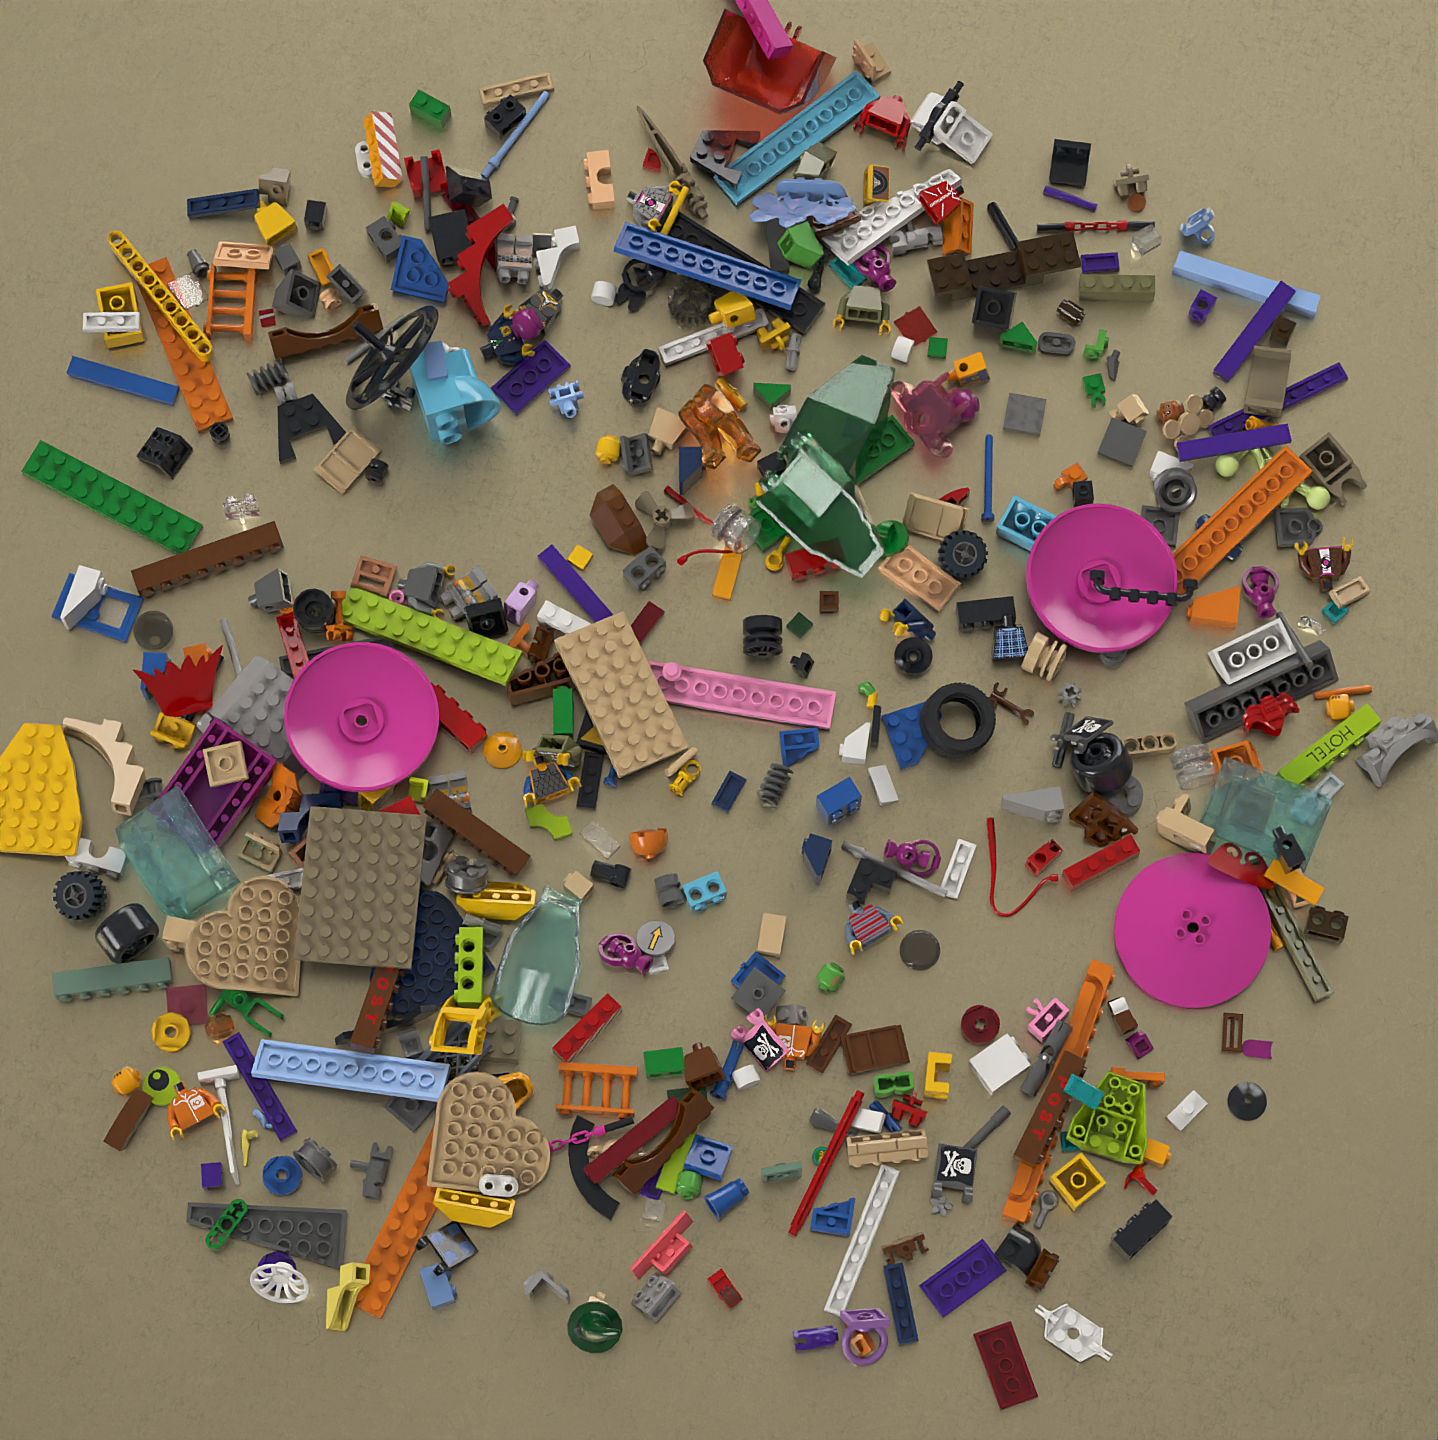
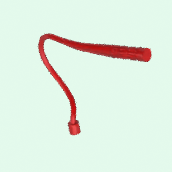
M666 486L664 492L679 504L689 503L670 486ZM692 505L694 515L733 537L738 545L731 550L698 549L682 555L677 559V563L682 566L688 561L687 558L698 553H735L741 548V541L734 533L713 522Z
M990 817L987 818L991 862L990 904L997 915L1008 917L1021 910L1045 882L1049 880L1050 882H1058L1059 879L1058 874H1050L1049 877L1044 878L1036 886L1026 900L1015 910L1009 913L998 911L994 904L997 869L994 818Z

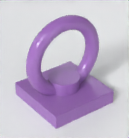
M879 1308L841 1310L840 1319L849 1326L842 1338V1349L847 1359L858 1365H869L878 1361L887 1349L888 1336L884 1327H890V1318ZM875 1329L880 1336V1344L876 1352L868 1357L856 1356L850 1348V1339L856 1330L871 1332Z

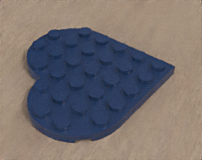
M420 888L412 970L406 969L404 977L399 980L400 989L398 995H394L392 1000L394 1006L391 1015L405 1018L404 1015L422 1005L437 1004V1007H439L454 994V990H458V983H455V971H458V964H455V952H459V945H456L455 937L456 934H459V927L468 926L462 924L463 918L455 906L440 892ZM467 946L464 950L471 952L474 950V947ZM485 952L483 954V978L496 970ZM468 964L464 967L466 971H470L474 968V966L471 964ZM372 967L370 974V982L372 980L376 967ZM467 983V984L464 985L463 988H464V989H467V988H469L470 986H472L473 984H472V983Z

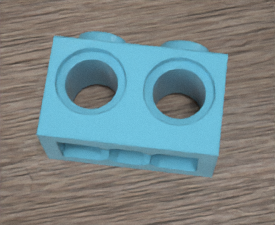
M718 871L682 885V892L691 911L703 910L707 907V904L712 902L717 904L725 899L724 897L727 896V891ZM716 885L719 887V891L712 893L709 891V887ZM693 893H699L701 895V898L699 900H693L691 898V895Z

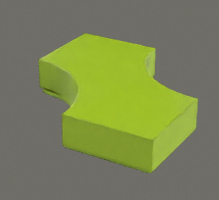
M543 803L525 808L530 828L545 829L552 835L554 840L573 835L567 815H554L544 807Z

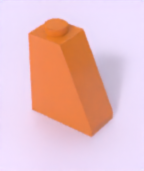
M1236 586L1194 598L1192 605H1188L1187 609L1190 623L1235 628L1238 619L1241 587Z

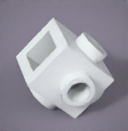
M795 405L773 407V414L770 415V424L775 427V432L788 433L798 430Z

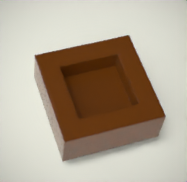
M820 591V611H839V591Z

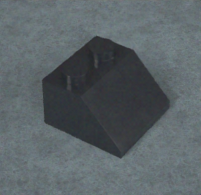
M452 166L445 167L449 201L480 207L492 199L490 181L480 173Z

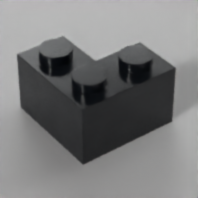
M861 858L848 888L846 898L852 901L858 900L860 904L865 905L871 888L890 895L897 878V871Z

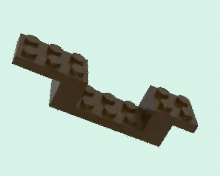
M1073 231L1018 241L1017 250L970 260H965L963 252L928 259L927 265L935 296L951 294L952 301L976 297L978 286L1006 291L1041 284L1045 274L1080 268L1081 261Z

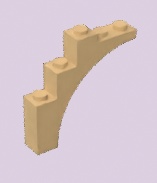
M65 717L62 723L64 733L90 744L109 763L115 776L114 791L111 798L113 812L131 816L145 783L146 775L143 767L132 765L135 758L133 745L126 742L121 743L124 735L122 723L116 720L104 719L102 725H99L95 722H85L77 718Z

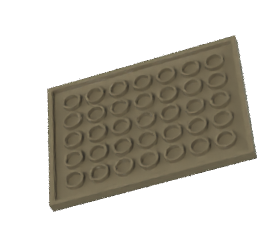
M310 806L294 960L412 970L427 824L426 815Z

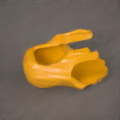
M520 1072L497 1077L511 1091L517 1111L533 1093L534 1088L530 1078Z

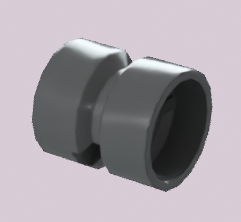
M667 874L654 880L656 890L660 892L658 898L661 907H672L685 901L683 892L679 889L681 883L678 874Z

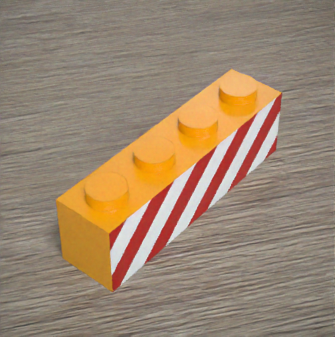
M371 111L364 118L363 126L366 130V143L369 148L372 178L374 179L375 186L395 188L403 178L392 114Z

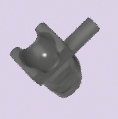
M374 1142L369 1163L351 1160L350 1167L364 1170L366 1173V1178L363 1179V1197L380 1201L382 1191L377 1186L384 1185L393 1154V1147L388 1145L386 1151L380 1153L378 1152V1144Z

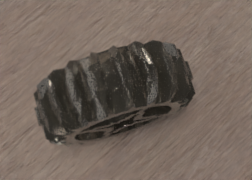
M688 277L686 283L681 279V286L675 284V290L671 289V296H668V301L670 302L668 303V308L671 309L670 314L675 315L676 321L681 319L682 325L688 322L689 327L691 323H695L697 327L700 321L702 324H705V318L710 320L708 315L716 311L714 302L718 299V296L715 295V289H711V284L705 285V282H698L697 279L691 281V278ZM685 293L686 299L678 304L679 298ZM690 299H691V301H692V300H694V302L696 301V305H695V303H694V304H692V302L690 303ZM705 300H708L707 306L701 311L700 305Z

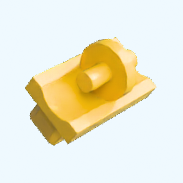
M778 317L771 322L774 330L770 333L765 326L756 331L759 346L762 350L768 346L772 350L777 347L781 351L785 349L784 343L788 341L787 335L790 334L789 328L791 326L788 322L784 323Z

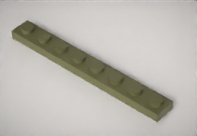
M1258 858L1250 860V863L1258 866L1260 861ZM1274 882V889L1258 887L1265 899L1269 914L1315 1002L1331 996L1334 991L1278 885Z

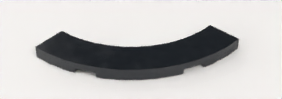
M437 1004L419 1006L404 1015L405 1018L402 1020H389L385 1032L382 1031L381 1035L403 1029L428 1018L439 1011ZM354 1030L342 1032L335 1038L336 1045L350 1043Z
M577 1115L569 1139H571L573 1134L584 1130L592 1132L595 1124ZM586 1133L575 1136L577 1138L576 1141L587 1138L584 1136ZM589 1140L579 1144L570 1142L568 1147L569 1165L579 1192L595 1211L611 1221L620 1202L609 1196L598 1183L594 1185L582 1170L589 1164V1157L587 1155Z

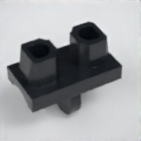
M397 381L381 397L384 398V401L388 402V409L393 410L396 406L410 411L413 407L416 391L411 387H407L405 391L401 390L400 383Z

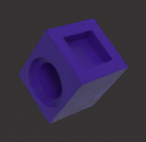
M1200 289L1190 307L1189 315L1196 321L1206 322L1216 304L1217 297ZM1198 305H1204L1206 309L1201 310L1198 308Z

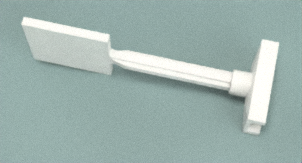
M237 1065L198 1072L201 1086L214 1084L219 1102L227 1109V1113L224 1110H220L230 1172L235 1184L239 1185L240 1181L235 1150L232 1144V1128L225 1091L227 1088L226 1081L240 1079L239 1070H237Z

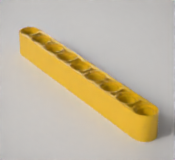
M118 230L110 232L108 242L111 250L195 355L203 362L211 361L214 357V350L210 341L124 234ZM117 239L121 240L118 244L113 243ZM132 253L130 257H124L125 254ZM137 267H143L142 270L135 271ZM149 280H153V281H154V282H153L152 284H150V285H147V284H146V282L149 281ZM159 294H165L164 297L157 298ZM169 308H176L173 312H168ZM181 321H187L185 325H179ZM192 335H198L196 339H189ZM204 348L209 349L208 352H206V353H201V350H202V349H204Z

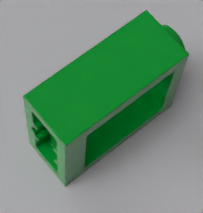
M560 686L557 689H553V735L570 736L574 740L573 692L568 687Z

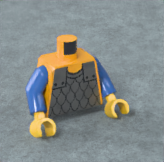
M538 756L534 758L536 768L529 771L530 775L525 780L523 788L525 807H527L528 802H533L534 805L568 794L570 789L574 791V786L579 785L582 787L579 778L575 777L562 765H557L555 762L547 764L544 756Z

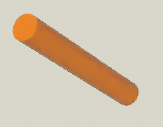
M1365 685L1314 692V699L1330 698L1332 695L1371 693L1372 686Z

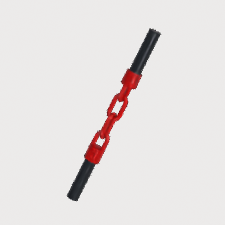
M1117 220V222L1097 221L1095 223L1072 221L1037 224V231L1065 230V232L1091 229H1117V231L1155 228V221L1127 222V220ZM1098 224H1106L1107 228H1098Z

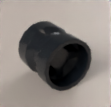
M1216 386L1210 390L1209 394H1204L1201 397L1204 408L1212 412L1216 410L1218 405L1226 402L1224 393Z
M223 422L212 424L210 427L212 441L219 446L226 445L230 441V432L227 425Z
M371 459L370 469L366 472L365 478L373 483L382 484L384 480L383 475L387 472L389 465L382 460Z

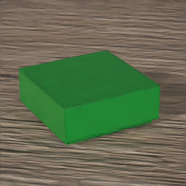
M929 337L927 356L946 358L948 339Z

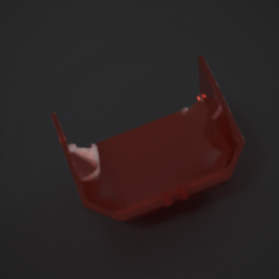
M724 9L704 56L703 63L706 66L713 86L781 115L804 106L816 96L826 81L837 57L797 41L802 30V26L799 25L795 30L793 38L789 37L793 47L788 55L768 60L746 19ZM790 21L784 29L787 35L792 28V22Z

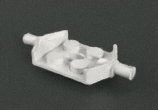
M1067 1303L1053 1311H1048L1038 1305L1034 1311L1044 1317V1338L1080 1363L1094 1355H1100L1107 1361L1112 1357L1113 1354L1102 1346L1103 1328H1100L1070 1308ZM1076 1329L1079 1337L1077 1339H1070L1067 1334L1068 1330Z

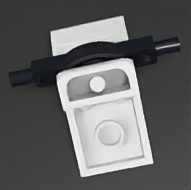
M957 81L954 88H949L945 96L933 92L926 96L910 121L911 125L920 131V139L914 146L915 149L921 151L924 145L931 141L937 145L943 142L970 164L976 161L993 134L966 113L967 110L957 103L959 99L958 93L964 86V83Z

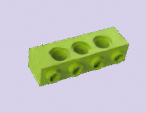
M459 927V934H456L455 943L459 945V952H455V964H458V971H455V983H458V990H454V1002H458L459 1008H479L483 1001L484 931L483 927ZM467 946L474 947V950L471 952H466L464 949ZM468 964L474 966V968L470 971H466L464 969V967ZM467 983L474 985L469 990L463 988Z

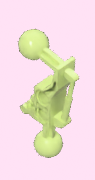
M1266 447L1272 455L1275 456L1278 453L1277 450ZM1265 448L1225 454L1217 458L1215 467L1221 476L1231 477L1238 471L1239 461L1247 452L1256 457L1260 469L1272 457ZM1302 483L1295 490L1307 497L1308 505L1314 509H1323L1330 502L1329 491L1323 486L1310 487ZM1288 497L1280 504L1281 508H1287L1289 503Z

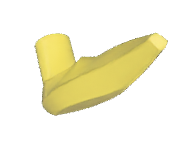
M256 1130L242 1131L243 1167H246L250 1140L258 1137Z

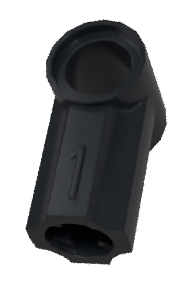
M595 860L591 868L590 877L607 881L618 888H626L631 868L621 864L612 865Z

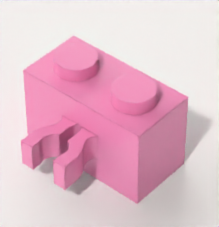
M1056 997L1045 1008L1042 1007L1041 1002L1036 998L1033 1003L1038 1006L1040 1013L1029 1006L1026 1008L1029 1014L1036 1016L1028 1025V1031L1041 1043L1050 1035L1057 1020L1064 1021L1069 1015L1070 1010Z

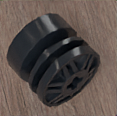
M316 588L307 589L296 597L293 604V614L301 627L307 632L323 634L328 630L326 629L327 625L335 624V605L329 595L323 590ZM316 610L319 611L317 617L314 616Z
M754 615L743 619V635L747 636L743 639V654L750 657L768 658L783 653L782 638L780 637L782 634V619L773 615Z

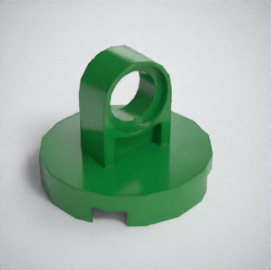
M894 520L883 521L878 524L871 535V543L875 551L886 557H892L893 554L898 552L902 553L909 542L908 531L905 526Z

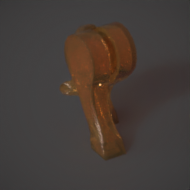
M704 384L693 395V400L690 399L678 411L680 420L703 449L702 466L716 469L726 458L724 451H722L719 432L733 447L739 460L751 463L762 451L744 423L735 413L729 400L719 390L709 384Z

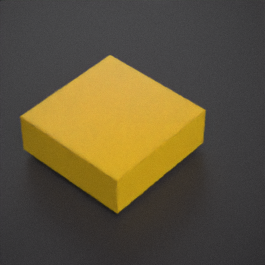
M577 544L567 558V562L583 571L592 559L593 553Z

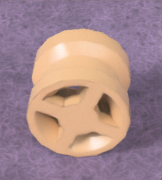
M334 287L326 289L319 296V299L325 303V308L328 311L337 308L342 303V298L337 296V291Z

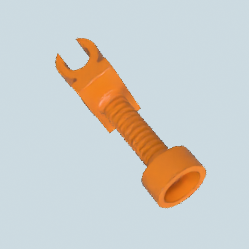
M331 591V599L336 602V624L326 626V629H328L326 637L331 641L339 640V638L341 641H352L353 632L351 630L353 626L343 625L342 602L346 599V591Z

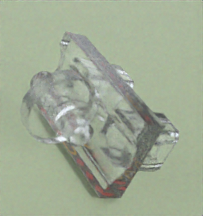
M252 493L246 494L244 500L237 501L234 496L227 497L226 503H223L226 519H240L241 524L245 523V518L260 514L257 498Z

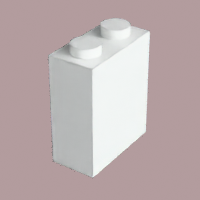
M1008 1034L974 1056L968 1063L991 1096L1030 1069V1058L1025 1052L1021 1053L1016 1039Z

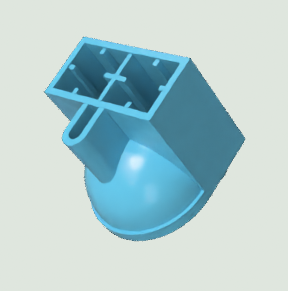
M443 346L448 378L429 381L424 350L409 370L432 442L440 439L442 444H450L460 440L462 432L479 427L497 416L501 411V403L492 389L477 378L468 349H460L446 354Z

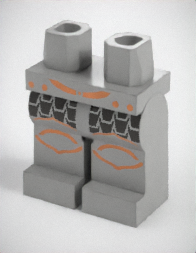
M500 234L495 240L496 275L499 276L500 283H508L511 277H517L518 284H527L532 269L533 236L516 235L515 241L513 234Z

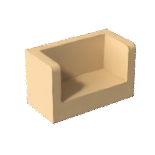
M763 913L757 952L760 955L780 958L787 916Z

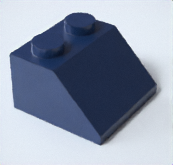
M702 446L679 447L680 495H684L702 478V471H706V454L702 453Z
M810 833L809 838L804 839L801 854H804V862L815 884L820 886L832 851V840Z

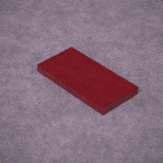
M1011 1321L974 1333L973 1336L1000 1411L1038 1398Z

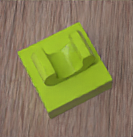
M394 201L390 205L387 219L403 227L407 222L411 208H406L402 206L403 203Z

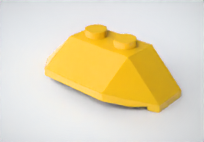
M488 881L486 889L481 892L472 894L457 893L456 903L471 915L482 919L485 917V919L516 920L534 908L536 891L530 890L520 883Z
M437 1187L433 1204L452 1221L491 1228L512 1217L515 1200L510 1197L485 1195L482 1192Z

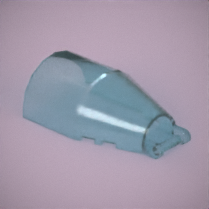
M548 885L544 886L537 904L507 939L489 994L493 1005L502 1013L515 1020L534 1025L555 1024L566 1016L581 968V961H579L580 944H578V911L581 900L573 899L554 891ZM549 897L554 898V899H556V900H558V901H560V902H563V903H565V904H567V905H569V906H571V907H568V906H566V905H564V904H562V903H559V902H557V901H555V900H552V899H550Z

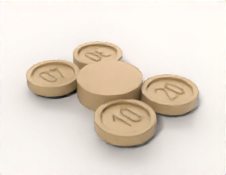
M1192 394L1186 399L1185 407L1188 412L1181 414L1178 421L1168 420L1164 424V435L1170 439L1176 438L1174 442L1176 451L1177 442L1191 440L1188 435L1195 434L1199 426L1208 428L1213 423L1214 415L1212 411L1208 409L1201 410L1203 401L1199 395Z

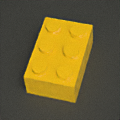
M132 282L95 289L99 312H139L136 291ZM141 319L140 332H103L107 348L144 342Z

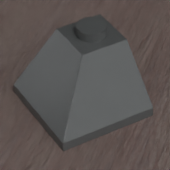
M293 269L290 270L275 290L272 308L289 315L314 318L321 283Z

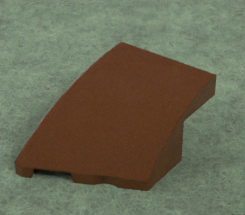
M1095 791L1091 792L1069 813L1070 820L1084 827L1085 838L1098 846L1120 840L1122 836L1130 833L1134 835L1138 833V828L1123 812Z

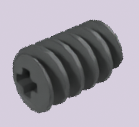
M281 358L280 364L276 360L273 361L274 367L267 363V370L261 366L260 373L255 369L253 370V376L246 373L254 390L256 389L259 393H262L261 387L263 386L268 390V383L275 387V380L280 384L282 383V377L287 381L289 380L288 372Z
M772 763L770 765L771 770L767 771L768 777H764V783L760 785L761 790L757 791V796L764 803L777 807L774 800H781L777 793L784 794L780 787L788 786L784 780H791L787 774H794V772L784 765Z

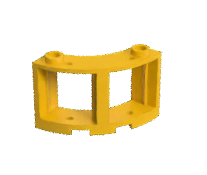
M454 994L450 996L441 1008L433 1035L430 1036V1051L482 1055L484 1038L487 1032L485 1026L487 1022L491 1023L496 1017L501 1016L503 996L483 995L482 1005L479 1008H459L458 1002H454ZM452 1021L472 1023L467 1048L444 1046L447 1030Z

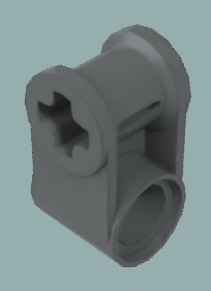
M162 778L145 780L137 803L156 801L162 793Z

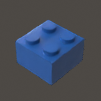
M848 777L817 795L816 807L828 825L831 823L837 824L846 814L852 815L860 809L862 795L852 779Z

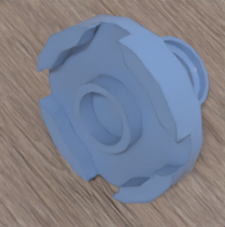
M1210 207L1207 208V211L1202 208L1187 218L1189 222L1186 225L1182 223L1180 230L1184 236L1195 234L1201 243L1209 244L1215 237V231L1209 223L1215 214ZM1205 230L1210 231L1212 234L1208 239L1201 236V233Z

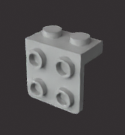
M538 1270L534 1276L530 1275L523 1283L524 1293L530 1299L545 1284L567 1304L570 1302L569 1290L562 1284L556 1285L553 1280L554 1278L547 1271L542 1273Z

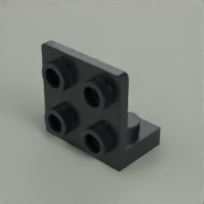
M1054 139L1049 181L1085 186L1091 143Z
M156 427L137 454V457L156 465L166 476L172 478L193 447L181 435Z

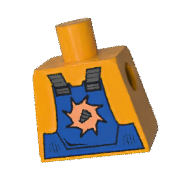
M981 351L954 361L955 369L945 372L948 383L959 380L961 386L990 380Z

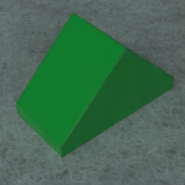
M1022 321L1000 335L999 345L1036 352L1037 341Z
M753 382V393L772 411L773 407H777L791 395V385Z

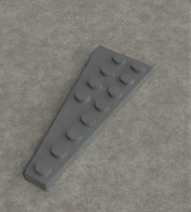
M188 1202L186 1222L211 1230L230 1204ZM235 1205V1213L232 1215L231 1212H229L228 1214L232 1216L235 1221L238 1219L235 1217L236 1213L238 1211L243 1212L242 1205ZM248 1205L247 1215L232 1233L231 1237L340 1269V1266L343 1265L347 1211L341 1209ZM229 1219L224 1220L221 1224L222 1229L229 1230L232 1227V1221ZM219 1228L216 1230L218 1233L223 1234Z

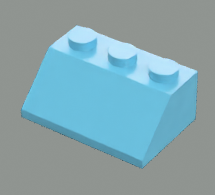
M1014 495L997 526L996 534L1031 551L1038 535L1057 516Z

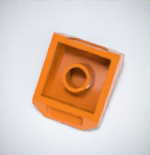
M1249 740L1213 749L1208 754L1209 764L1217 786L1221 790L1262 776L1263 767L1256 748Z

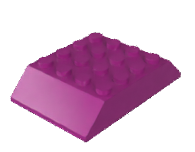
M214 718L148 813L211 856L227 842L269 782L277 760L223 722ZM241 741L249 779L211 788L203 749Z

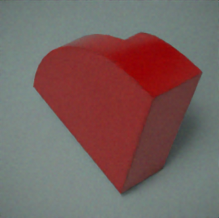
M648 148L643 161V167L660 172V158L654 150Z

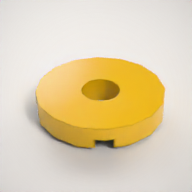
M175 1012L164 1013L153 1023L151 1029L152 1039L162 1050L169 1052L177 1051L189 1041L191 1035L190 1024L181 1014ZM167 1027H174L177 1032L176 1036H167Z

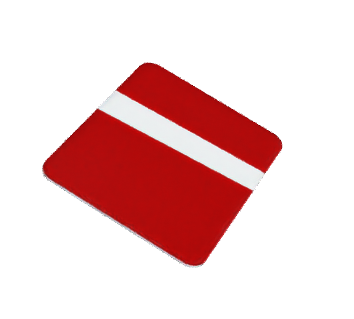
M273 308L259 311L262 328L276 325Z

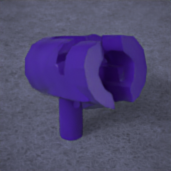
M833 1325L793 1331L794 1339L807 1338L806 1343H794L796 1351L835 1345V1341H839L838 1331L833 1329Z

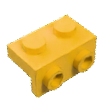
M160 711L155 728L151 730L150 735L155 736L154 739L157 741H167L172 743L173 747L183 749L190 746L197 726L195 723L180 717L164 716L163 712Z

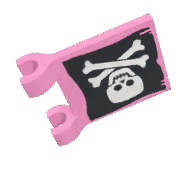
M757 1008L746 1017L755 1026L747 1033L746 1028L741 1024L730 1035L733 1039L743 1043L761 1067L768 1072L789 1049L765 1022L763 1012Z

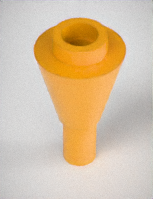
M1250 416L1245 423L1246 430H1252L1279 424L1269 423L1255 416Z

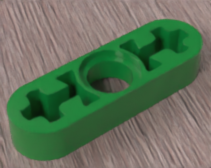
M233 1200L207 1234L205 1242L211 1250L221 1249L247 1215L248 1205L244 1200ZM241 1204H243V1212L238 1211L236 1213L235 1217L238 1219L235 1221L234 1218L228 1214L229 1212H231V1214L233 1215L236 1211L234 1206H240ZM226 1219L232 1221V1227L229 1230H224L221 1227L222 1222ZM219 1228L226 1235L225 1237L220 1235L218 1238L219 1244H213L212 1246L210 1239L211 1237L216 1238L219 1233L216 1230Z

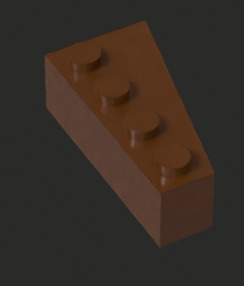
M559 652L553 654V657L545 661L542 660L536 663V666L511 676L506 686L511 706L553 695V689H557L560 686H565L572 690L576 689Z

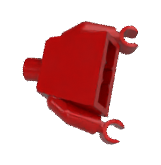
M884 95L879 100H874L865 105L859 116L860 120L853 123V129L855 131L857 126H862L859 130V134H862L865 130L863 125L865 122L866 125L892 136L898 137L900 135L899 139L895 142V149L898 143H902L904 145L903 151L906 147L905 137L908 136L911 126L909 113L905 111L907 106L905 103H902L903 99L899 95H894L892 98Z

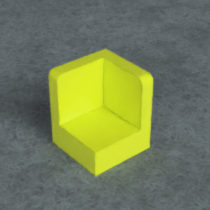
M410 777L408 796H411L415 803L425 804L430 790L429 780Z

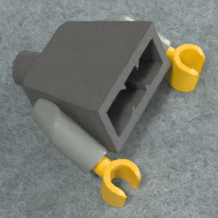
M426 562L415 569H410L407 579L400 578L397 583L398 589H404L403 594L416 610L427 615L431 614L437 618L435 614L441 613L444 615V611L442 609L434 610L433 607H437L444 576L448 579L454 578L455 574L448 573V570L455 571V567L453 565L443 567L441 564Z

